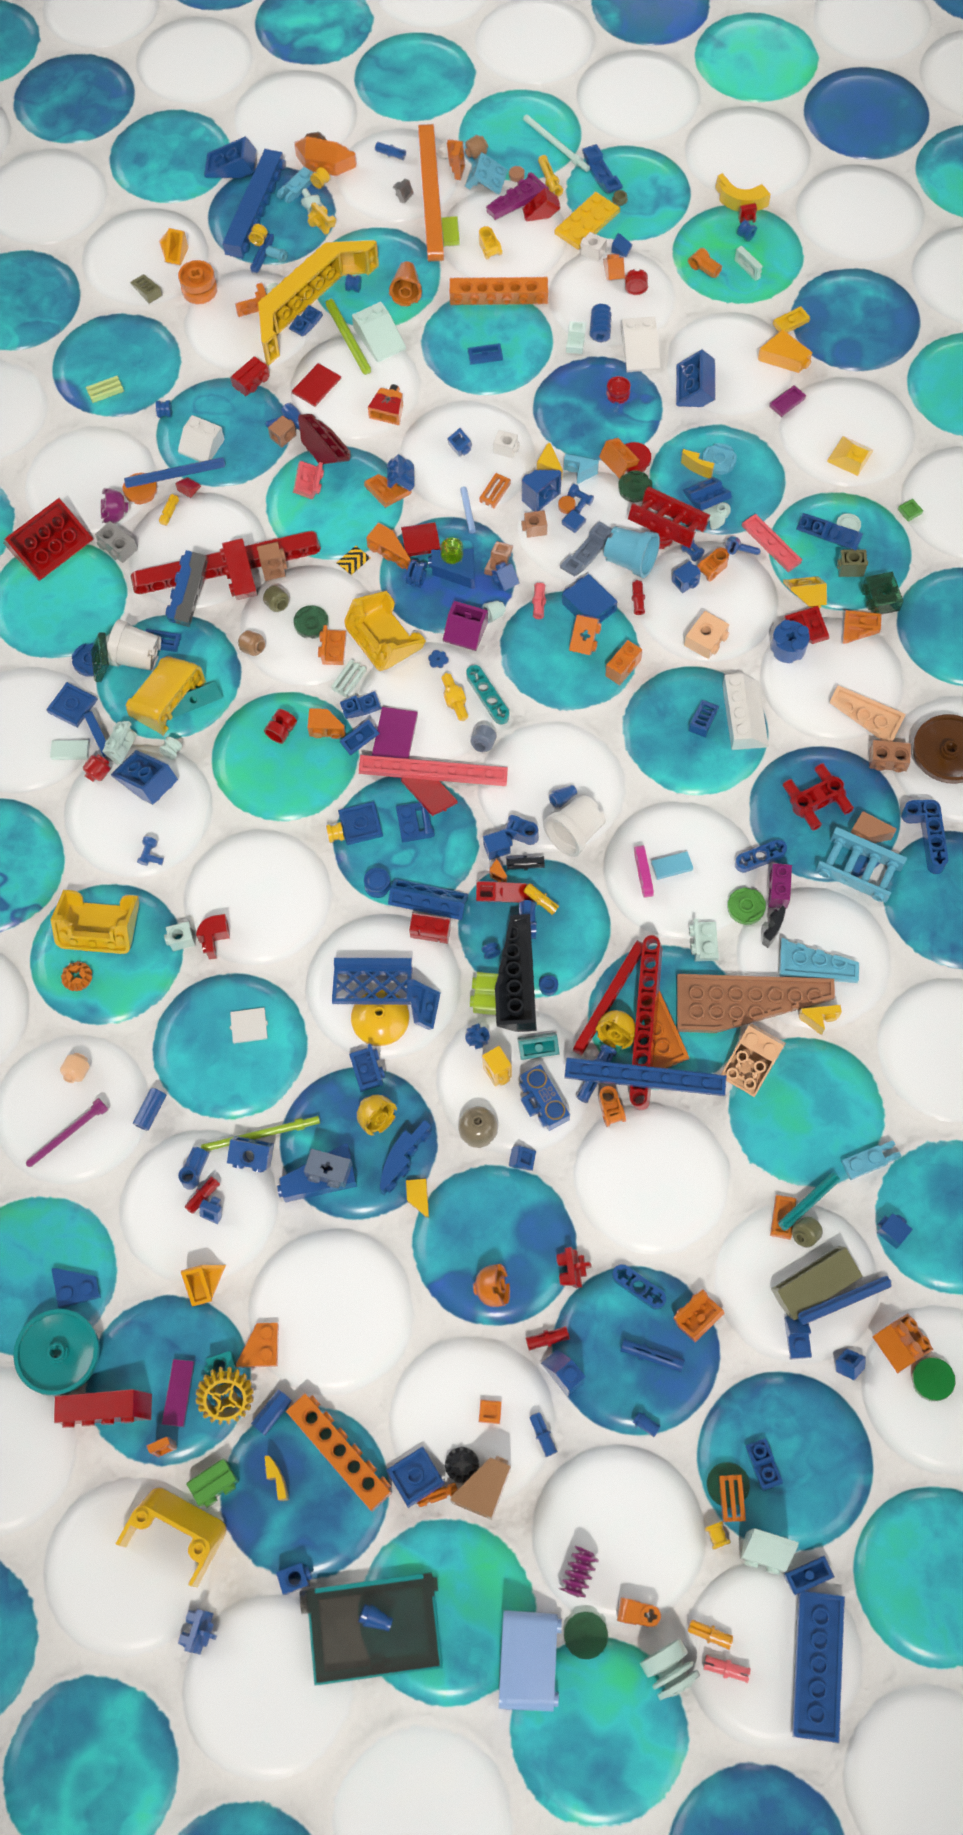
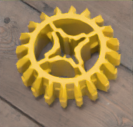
M229 1366L227 1371H223V1368L220 1367L218 1373L212 1369L211 1376L204 1375V1381L199 1382V1389L196 1390V1395L198 1396L196 1404L199 1405L198 1410L203 1412L204 1418L210 1416L211 1423L217 1419L219 1425L226 1420V1423L229 1425L231 1419L238 1422L239 1415L242 1417L246 1416L245 1410L250 1411V1403L254 1401L252 1396L254 1389L250 1387L251 1381L246 1380L247 1376L245 1373L239 1376L240 1370L236 1369L233 1373ZM234 1385L241 1390L242 1398L238 1397L237 1393L234 1392ZM208 1394L212 1395V1398L216 1400V1406L210 1403L207 1398Z

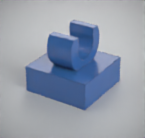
M215 1196L212 1197L210 1202L203 1199L199 1206L200 1217L218 1224L222 1218V1207L219 1204L221 1199Z

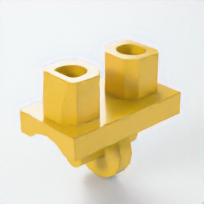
M316 202L311 203L312 210L308 214V224L311 227L317 226L324 234H329L330 228L335 227L336 218L333 215H327L328 211L325 206L319 207Z

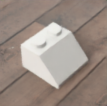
M192 415L183 427L178 453L199 462L211 460L224 442L222 427Z

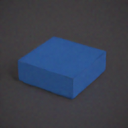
M574 510L562 520V525L574 533L586 523V518Z

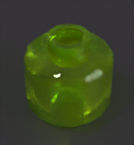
M451 537L441 543L440 555L444 562L457 564L463 559L464 546L459 539Z

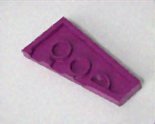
M530 172L525 180L521 179L517 182L518 185L516 187L509 188L506 191L507 194L499 196L487 205L486 211L496 220L526 205L544 188L548 189V187Z

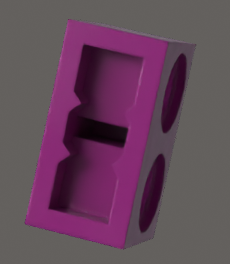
M772 864L769 877L768 907L781 908L784 906L786 909L788 908L791 898L792 865Z

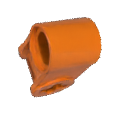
M717 548L698 564L697 567L700 569V572L707 577L709 582L727 568L729 560L727 549Z
M611 1086L603 1087L600 1090L598 1101L606 1127L619 1121L626 1122L625 1112L616 1089ZM609 1093L613 1096V1099L606 1101L602 1095Z
M620 1597L617 1621L646 1627H654L660 1622L661 1613L657 1607ZM649 1610H654L653 1614L657 1616V1619H653L652 1623H649L648 1618L644 1617V1613H648Z

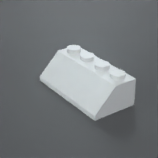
M745 674L725 675L722 687L731 749L768 747L759 681Z

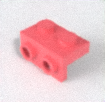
M300 461L293 493L309 499H313L315 494H319L321 489L319 482L324 474V470H322L323 463L319 462L317 466Z

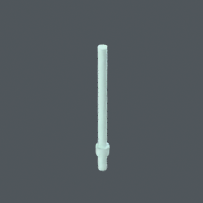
M524 116L523 120L570 158L574 165L581 167L585 172L590 170V166L583 161L582 157L578 154L575 155L530 116Z

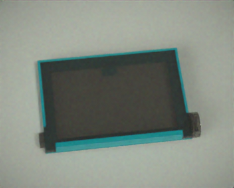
M432 1573L300 1591L301 1614H308L314 1686L442 1668L434 1591H438L437 1577H432ZM364 1604H372L393 1618L389 1631L364 1627L362 1623L358 1622Z

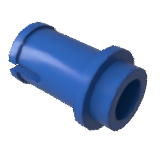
M638 1412L632 1423L635 1424L636 1428L640 1427L652 1435V1437H655L661 1425L645 1416L646 1413Z

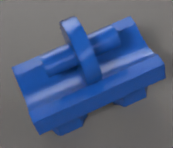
M201 1609L188 1611L186 1623L192 1624L190 1633L182 1632L178 1640V1644L185 1648L184 1651L200 1655L203 1646L207 1647L209 1639L216 1640L217 1635L212 1633L214 1624L211 1623L214 1613Z

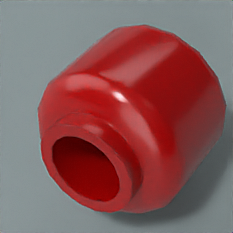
M99 754L97 756L91 755L83 765V770L86 772L84 776L92 782L95 779L103 781L111 770L110 762Z

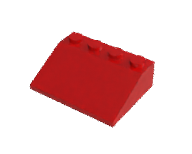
M58 498L7 536L3 544L38 581H41L94 539L64 502Z

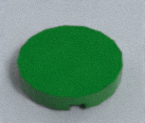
M929 1357L921 1360L913 1369V1387L922 1398L928 1401H941L953 1392L956 1385L955 1374L945 1361Z

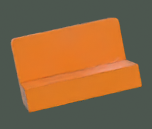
M619 438L606 441L599 455V458L619 479L623 478L627 468L636 466L639 462V459Z

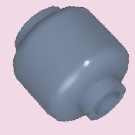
M479 725L475 728L470 742L476 751L487 752L492 749L497 735L490 726Z

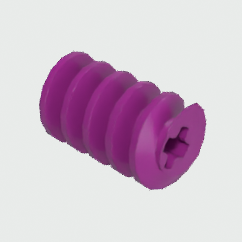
M575 1545L574 1548L579 1553L571 1554L576 1561L568 1562L572 1570H565V1574L569 1579H562L561 1582L566 1588H559V1590L577 1598H585L586 1594L582 1589H589V1585L585 1580H592L593 1578L588 1571L596 1570L591 1563L599 1562V1559L594 1556V1553Z

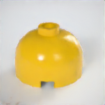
M609 1011L602 1016L596 1027V1031H598L597 1036L604 1044L612 1048L618 1045L622 1046L621 1049L630 1047L634 1041L636 1023L630 1015L623 1011Z
M378 1094L363 1099L358 1107L357 1121L368 1135L373 1136V1133L377 1131L382 1133L394 1121L396 1116L393 1113L394 1109L397 1111V1107L385 1096Z

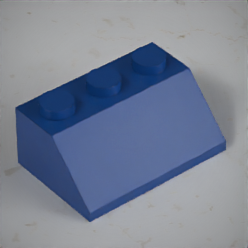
M703 349L676 364V405L678 407H704L715 400V358Z

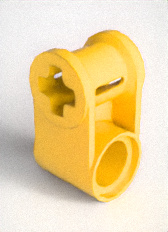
M489 226L481 227L479 229V246L483 251L485 259H490L491 256L497 254L502 255L501 244L497 240L493 229Z

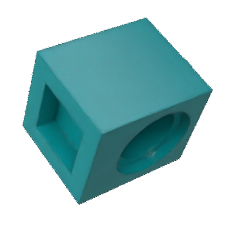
M231 1351L206 1358L207 1365L204 1366L205 1373L211 1376L212 1369L216 1371L215 1368L219 1362H225V1369L223 1371H227L229 1366L233 1373L237 1369L235 1357Z

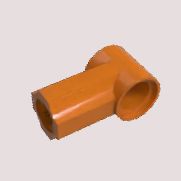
M704 248L698 249L688 259L692 269H701L712 278H716L722 270V265L710 258L709 253Z

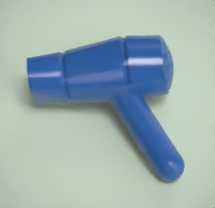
M286 403L282 407L281 412L285 418L292 420L295 427L300 431L298 416L301 413L292 403ZM280 417L266 421V427L272 425Z
M735 536L729 537L725 542V548L731 555H734L737 551L759 555L761 552L757 547L741 544L740 539Z

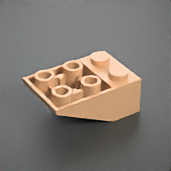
M751 1023L721 1075H727V1082L755 1097L786 1043Z

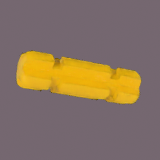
M171 494L169 496V501L166 502L159 517L161 525H168L179 501L177 495Z

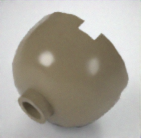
M479 1106L466 1110L459 1119L458 1131L461 1139L471 1147L481 1148L488 1146L498 1133V1123L494 1114L487 1108Z

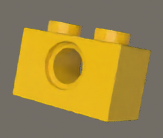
M497 1046L482 1055L483 1069L493 1085L496 1087L499 1084L502 1086L508 1083L512 1077V1065L501 1047Z

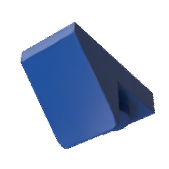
M785 1316L790 1360L811 1358L812 1353L809 1339L811 1329L809 1323L802 1325L798 1318L792 1320L789 1316Z

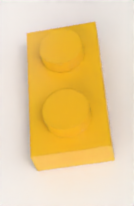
M800 306L774 319L773 326L778 332L784 330L788 333L808 323L810 316Z

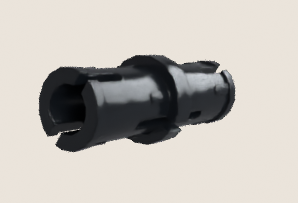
M544 856L506 858L507 871L516 869L528 871L531 868H545Z

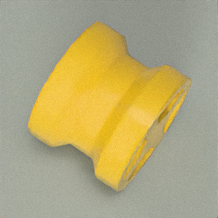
M319 167L316 173L310 175V180L316 188L321 189L324 183L330 180V176L324 168Z
M255 224L248 239L252 244L261 246L265 241L264 238H266L268 231L264 226Z
M341 822L333 826L330 824L326 825L329 843H333L335 840H344Z

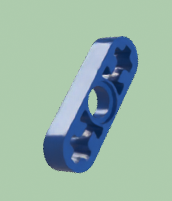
M92 711L87 712L83 715L105 758L107 756L102 751L106 740Z
M774 840L737 856L735 868L739 872L746 873L779 860L785 856L787 845L782 840ZM776 846L778 849L782 848L780 853L778 850L774 851ZM762 852L766 855V859L759 860L756 858V854ZM741 860H743L744 862L748 861L747 866H745L744 864L740 865Z
M620 1264L614 1268L612 1277L615 1283L652 1309H661L665 1305L666 1295L661 1289L627 1265ZM623 1270H625V1275L629 1279L631 1278V1275L635 1277L632 1279L630 1286L626 1285L628 1283L627 1279H618L619 1274L617 1273V1271L622 1272ZM637 1281H641L645 1285V1290L641 1293L636 1292L633 1288V1284ZM651 1288L652 1290L650 1291V1294H652L653 1296H657V1294L660 1295V1301H662V1303L657 1302L656 1304L652 1303L653 1298L648 1295L647 1299L643 1296L646 1295L648 1289Z

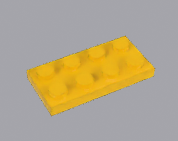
M595 192L554 229V234L579 250L582 248L580 247L582 239L586 238L589 232L597 234L620 213V207Z

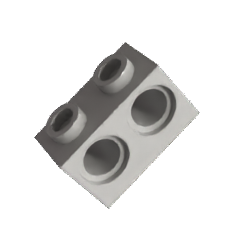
M111 521L95 534L97 545L102 550H107L113 559H118L122 563L138 550L135 540Z

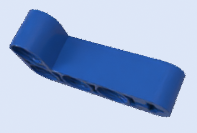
M931 799L908 801L901 813V818L906 823H921L927 868L933 874H940L948 863L941 806L936 800Z

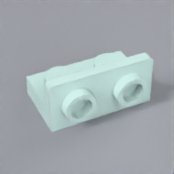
M129 721L117 722L115 724L113 732L105 742V747L102 751L117 765L123 763L137 736L130 728L131 723Z
M694 919L693 924L689 926L690 937H693L691 955L695 956V961H718L716 922H698V919Z

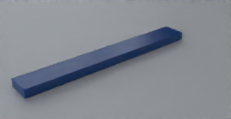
M566 1058L564 1079L725 1096L727 1075Z

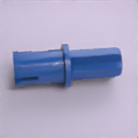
M381 142L375 144L376 152L404 160L406 157L405 149L394 147L393 144L388 145Z
M536 1413L530 1416V1421L537 1435L535 1438L539 1440L545 1458L557 1453L558 1451L550 1436L552 1432L548 1431L542 1414Z

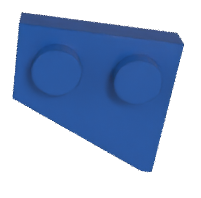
M414 979L408 980L413 1021L415 1024L431 1030L434 1028L441 993Z
M57 1268L51 1269L58 1308L62 1309L101 1298L96 1276Z

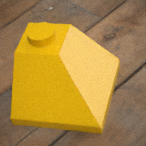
M842 436L827 462L858 476L874 450Z
M820 577L783 580V583L809 607L818 606L821 608V605H827V583Z

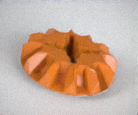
M79 961L69 963L66 968H63L61 975L62 983L71 991L83 990L91 983L92 971L86 963ZM79 972L81 978H75L73 980L74 977L71 973L77 974Z

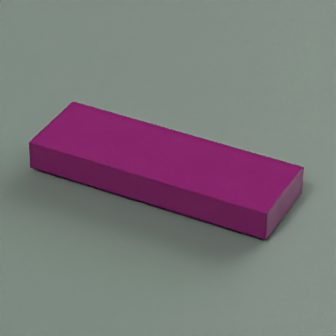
M173 1359L162 1425L185 1426L195 1366L194 1361Z

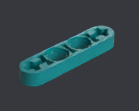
M477 665L469 666L466 670L468 682L493 720L499 725L506 724L509 721V710L483 670ZM472 672L477 674L478 681L474 675H471ZM480 685H487L488 689L480 691L478 687ZM490 698H494L497 700V703L490 705L487 701ZM498 708H499L500 713H501L502 715H504L503 718H502L501 716H498V711H497Z

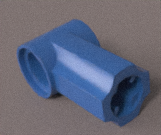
M524 900L519 902V915L530 914L531 937L536 939V902Z
M192 1147L184 1167L179 1171L178 1178L183 1187L188 1190L195 1189L198 1186L199 1177L210 1155L209 1152L202 1148ZM194 1175L192 1180L184 1181L186 1176Z

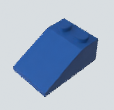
M244 136L208 152L204 176L206 178H242L254 173L256 148Z
M135 750L110 774L139 798L152 805L159 801L178 781V778L168 764L138 750Z

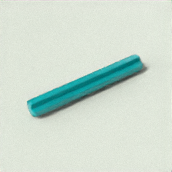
M830 1174L778 1222L781 1229L784 1231L788 1230L839 1183L840 1178L837 1174Z

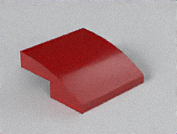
M435 522L401 527L404 548L409 557L430 554L431 550H440Z

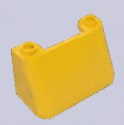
M387 591L353 599L344 620L345 628L379 671L387 670L421 650L426 642L419 632H414L409 636L392 614L395 606L394 599Z
M170 656L161 658L158 666L134 696L128 699L126 703L128 715L164 736L169 729L166 726L167 719H172L171 712L190 689L194 690L196 688L195 685L202 687L206 682L202 668L195 663Z
M63 890L50 919L55 944L60 948L117 954L128 953L132 945L139 908L138 896L125 895L120 900V906L84 903L83 897L79 892Z

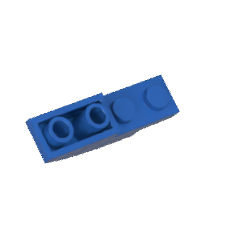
M805 513L802 514L796 529L855 551L863 536V533Z
M424 1120L412 1135L405 1130L392 1147L385 1162L380 1181V1191L383 1195L387 1192L391 1193L397 1186L396 1182L400 1177L404 1178L410 1172L411 1163L408 1156L411 1158L417 1152V1146L422 1141L426 1142L432 1134L431 1125Z

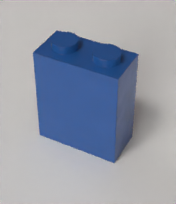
M590 574L584 578L581 577L571 588H566L562 594V604L575 617L581 614L600 619L599 623H601L617 611L618 601Z

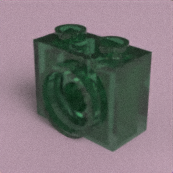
M893 571L865 577L863 585H861V592L866 597L867 609L871 613L887 614L901 610L904 601Z

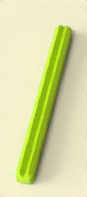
M333 299L326 300V307L364 375L370 374L371 367Z

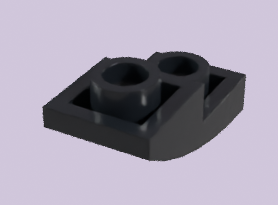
M784 906L779 910L775 909L769 916V928L762 935L764 937L762 944L766 948L770 947L779 933L786 911Z

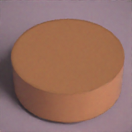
M514 166L510 168L509 179L511 181L518 182L524 179L525 171L522 167Z

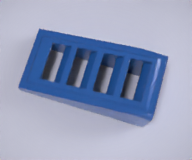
M702 700L691 721L689 731L706 738L719 706ZM703 707L710 708V709L713 710V712L710 711V710L704 709ZM701 712L710 714L711 716H707L705 714H702Z

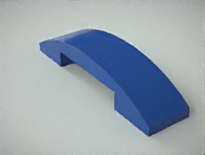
M597 144L582 149L585 161L590 166V172L602 190L610 193L623 188L618 177L612 175L604 162L603 153Z

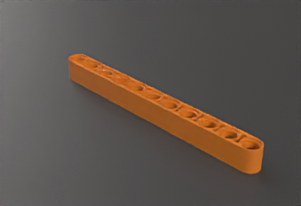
M434 124L418 125L428 262L444 261Z

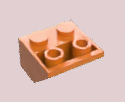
M909 1314L904 1315L872 1336L897 1374L934 1350L929 1339L923 1335L918 1328L917 1322Z

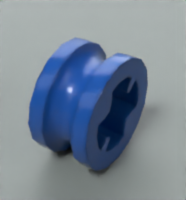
M489 943L482 947L481 950L485 953V959H492L500 955L501 951L497 949V943Z

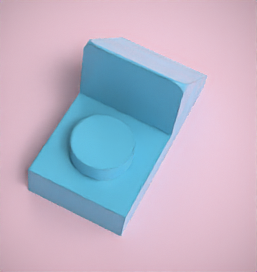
M565 454L564 470L578 473L577 484L598 474V460Z

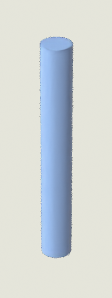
M461 487L460 491L468 530L472 534L476 532L468 491L467 487Z

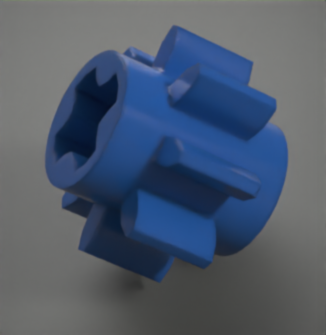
M478 1023L472 1025L471 1028H467L468 1032L465 1035V1039L469 1046L475 1045V1049H480L488 1044L490 1034L486 1027L480 1028Z

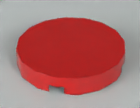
M639 442L625 444L639 459L638 464L627 468L626 472L632 474L644 472L651 464L652 454L649 448Z

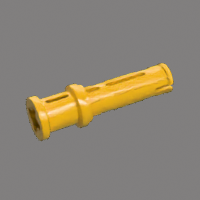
M541 155L538 158V163L546 178L545 184L552 193L560 197L563 194V187L559 184V178L554 175L547 156Z

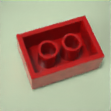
M243 538L222 543L223 548L220 549L223 562H227V566H224L227 579H231L232 582L229 584L232 597L235 596L236 600L257 596Z

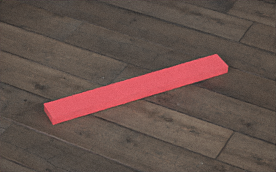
M360 755L359 774L495 786L507 785L508 767Z

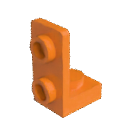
M263 283L256 284V298L235 303L238 317L259 312L258 302L266 296Z

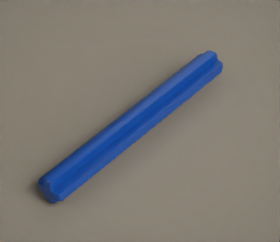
M888 1276L881 1277L798 1313V1320L802 1325L815 1321L891 1288V1280Z

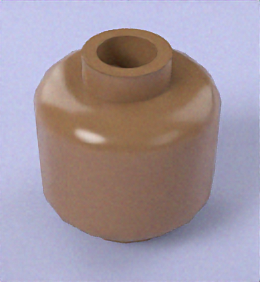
M475 135L466 141V149L464 151L468 158L472 157L475 160L481 152L487 153L488 144L483 136Z
M247 630L239 636L238 646L243 653L257 656L265 649V641L261 634Z

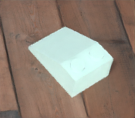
M382 302L352 315L354 330L377 363L406 349L389 312Z
M754 1528L746 1532L740 1559L745 1560L744 1564L747 1566L758 1568V1565L767 1567V1572L779 1575L780 1572L787 1571L799 1542Z

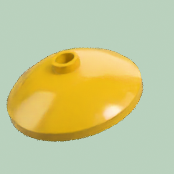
M380 990L375 995L378 998H384L388 994L384 990ZM368 993L364 994L360 998H365L368 995ZM355 1004L351 1012L352 1028L358 1038L372 1046L390 1045L398 1041L408 1028L407 1005ZM382 1011L383 1013L382 1015L377 1016L376 1012Z

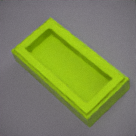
M441 217L444 246L460 245L458 217Z

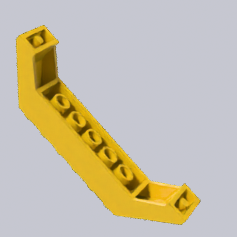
M376 241L325 242L265 297L261 298L258 302L261 342L265 362L268 366L280 356L277 335L294 321L297 315L304 312L308 305L315 302L342 276L347 274L370 275L379 266Z

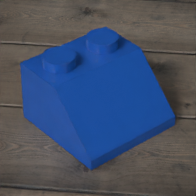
M534 470L530 474L525 475L522 479V502L534 512L540 511L561 494L562 472L559 470Z

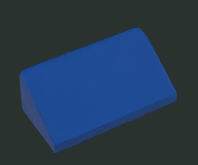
M368 719L339 742L351 756L380 733Z
M825 1555L783 1575L794 1596L835 1578Z

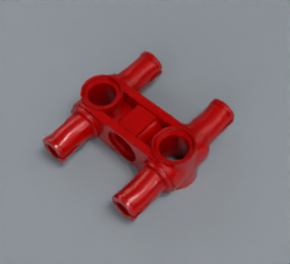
M824 763L815 767V772L822 782L803 792L799 791L792 779L783 783L784 789L790 796L793 812L797 816L804 818L812 831L822 826V823L814 813L815 811L833 802L838 804L844 815L849 814L854 809L846 797L847 793L844 789L843 781L834 775L832 776ZM799 803H803V804H805L806 806H805V807L800 806Z

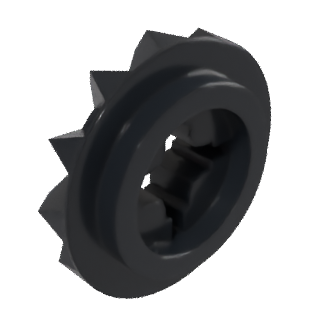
M455 1448L447 1455L445 1460L447 1475L458 1483H465L479 1469V1459L470 1448ZM461 1455H463L464 1462L472 1463V1465L464 1468L463 1474H461L459 1467L453 1466V1464L459 1463Z

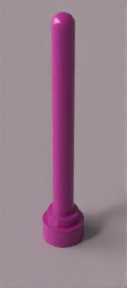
M97 1098L92 1102L93 1105L88 1112L26 1161V1166L32 1167L95 1115H103L109 1109L100 1098Z

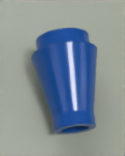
M574 785L553 790L549 795V801L555 808L562 807L573 796L577 795V789Z
M364 1604L358 1622L362 1623L364 1627L389 1631L393 1621L392 1617H389L372 1604Z

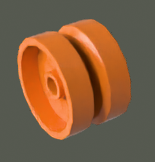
M192 260L180 268L178 279L182 294L188 302L204 304L215 297L217 283L214 270L210 264L202 260Z

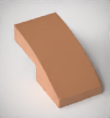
M496 541L484 574L492 576L491 571L496 569L495 566L502 562L507 564L513 546Z

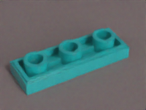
M216 682L187 692L171 712L172 718L222 699ZM192 696L196 697V703L190 702Z

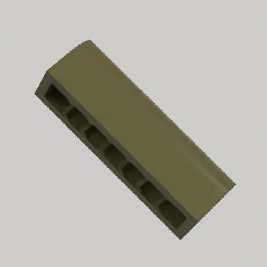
M838 1246L771 1288L786 1314L792 1320H796L798 1313L821 1304L863 1276L848 1249Z

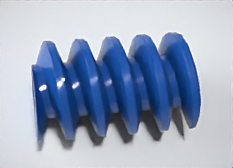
M596 304L591 309L590 337L596 342H607L610 339L612 313L610 311L611 307L607 304Z

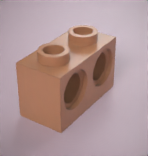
M278 542L258 546L257 550L265 581L286 577L284 569H287L283 548L279 549Z
M873 740L870 747L869 768L878 771L894 770L895 772H907L911 759V743Z

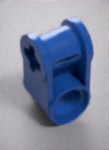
M509 815V822L506 828L503 829L506 836L510 835L512 840H517L527 845L536 844L539 840L538 826L534 822L521 819L515 815ZM528 832H533L534 834H533V835H527L526 833H528Z

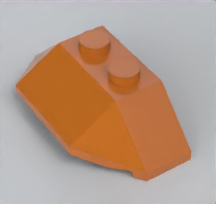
M306 136L294 143L296 157L305 168L312 172H316L319 167H322L329 175L338 176L357 166L356 153L338 142Z

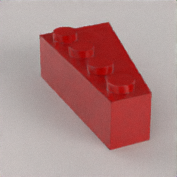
M134 1389L55 1396L54 1423L62 1424V1428H75V1424L90 1427L95 1426V1423H101V1425H113L114 1422L134 1423V1421L151 1420L152 1394Z

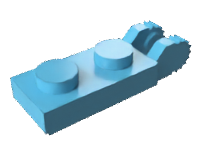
M303 167L285 186L279 189L277 192L278 198L282 199L285 197V202L287 203L298 198L302 194V190L307 189L312 184L310 175L314 172Z
M890 1141L881 1146H875L842 1160L841 1163L849 1179L858 1178L900 1158V1152H895L886 1158L882 1153L893 1148L896 1145L895 1142Z

